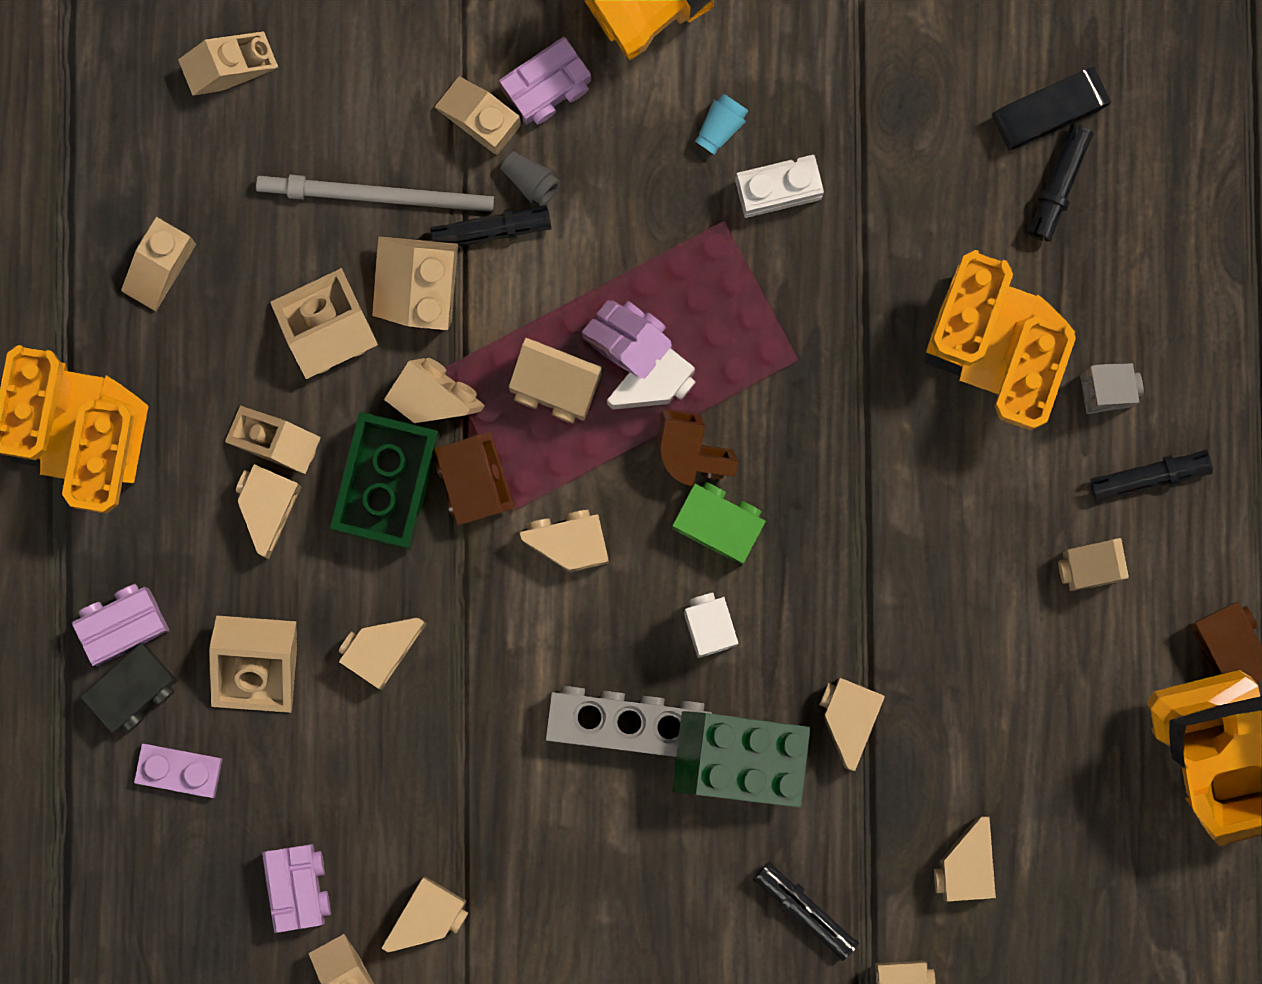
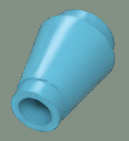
M722 93L718 101L713 100L695 142L715 155L717 150L746 122L744 117L748 110Z

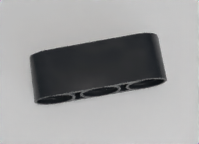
M1091 67L998 109L991 115L1009 151L1104 109L1112 102L1095 67Z

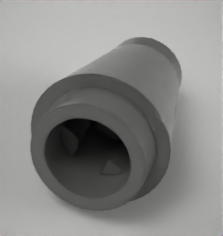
M516 151L510 153L501 166V170L532 204L537 202L541 206L546 205L554 197L561 184V181L555 177V171L518 154Z

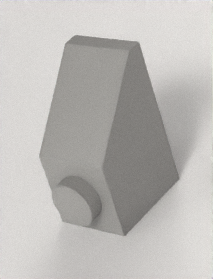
M1133 363L1090 366L1080 375L1086 414L1134 407L1140 403L1138 396H1143L1144 394L1140 372L1134 373Z

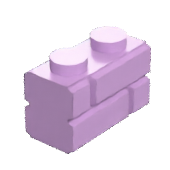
M562 37L500 79L499 86L526 125L532 121L539 125L556 113L554 106L566 98L571 103L582 97L589 90L587 84L591 82V74L577 56L568 40Z
M607 300L598 311V318L592 319L581 332L582 338L602 356L640 379H645L656 366V359L661 360L672 346L671 341L662 333L666 328L665 325L648 312L644 314L629 301L622 306L613 300Z
M133 584L115 593L116 601L102 607L100 602H97L78 612L81 618L72 622V625L93 666L98 667L135 649L141 643L145 644L169 632V628L149 588L143 587L138 589L137 585Z
M313 844L262 852L274 933L324 925V916L331 915L328 892H320L318 876L325 875L322 852H314Z

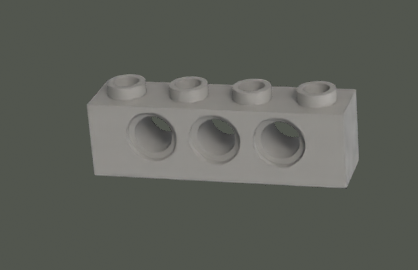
M561 686L560 693L552 692L546 741L676 757L679 735L674 739L663 738L657 729L659 720L665 716H673L681 723L682 711L710 714L712 712L704 711V703L681 701L680 708L664 706V698L641 696L640 703L624 701V693L601 691L600 698L584 696V688ZM586 706H594L601 713V722L594 729H585L578 722V714ZM633 711L640 716L641 727L636 733L625 734L619 729L617 722L623 712Z

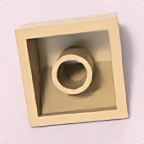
M379 236L372 316L409 327L448 330L452 322L458 244Z
M342 268L270 302L287 343L306 379L316 374L324 373L331 367L352 357L360 356L378 345Z
M525 338L509 390L516 394L514 401L533 409L537 408L538 403L553 409L552 416L573 424L575 418L582 421L585 420L602 378V370L597 365Z
M216 616L209 647L212 707L291 713L297 655L296 621Z

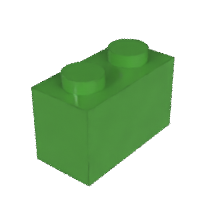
M705 482L703 487L694 484L672 529L742 566L766 522L759 518L762 511L744 501H740L737 506L725 500L726 492L708 482Z

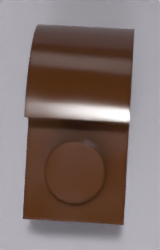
M662 408L657 430V445L663 464L671 476L679 482L694 486L696 471L700 472L702 476L711 479H723L724 475L736 477L738 459L734 449L702 445L705 424L701 414Z

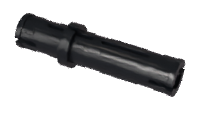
M1071 124L1069 127L1067 138L1046 189L1039 194L1038 201H1040V204L1027 232L1035 239L1041 241L1044 239L1046 242H1051L1062 212L1068 209L1070 202L1067 199L1087 148L1094 136V132L1082 125L1078 127L1076 124Z
M547 205L512 211V208L505 209L504 213L494 216L430 227L433 242L458 244V247L509 238L512 241L517 240L519 235L552 230Z
M1205 449L1175 458L1169 455L1163 457V461L1105 476L1090 478L1093 496H1095V502L1099 503L1111 498L1159 486L1169 485L1170 488L1179 486L1181 481L1213 474V466L1209 452Z
M767 862L755 875L753 881L757 882L779 902L777 907L781 911L785 912L787 910L814 936L832 950L841 961H844L856 949L859 942L803 893L804 887L799 883L794 885L772 865L773 863Z

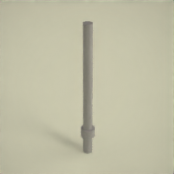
M289 175V178L258 176L256 191L287 194L288 198L304 199L305 196L486 212H493L494 196L306 180V176Z

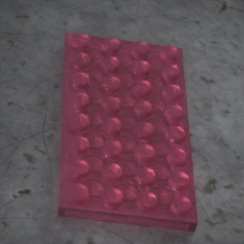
M723 221L446 366L445 369L447 376L453 381L463 382L470 386L477 393L475 398L485 405L481 412L468 415L479 435L492 432L511 497L519 509L656 437L662 408L700 414L793 365L799 359L727 225ZM607 300H613L622 306L629 301L644 314L647 312L652 314L665 325L666 328L662 333L671 341V349L695 367V373L691 378L696 383L682 400L675 396L670 404L614 410L607 405L608 398L630 372L602 356L582 338L581 333L592 319L598 318L597 313ZM525 338L601 367L602 378L584 421L575 418L573 424L552 416V408L538 403L537 408L533 409L514 401L516 394L510 392L509 385Z

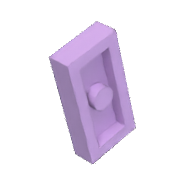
M142 744L134 783L215 798L223 759Z

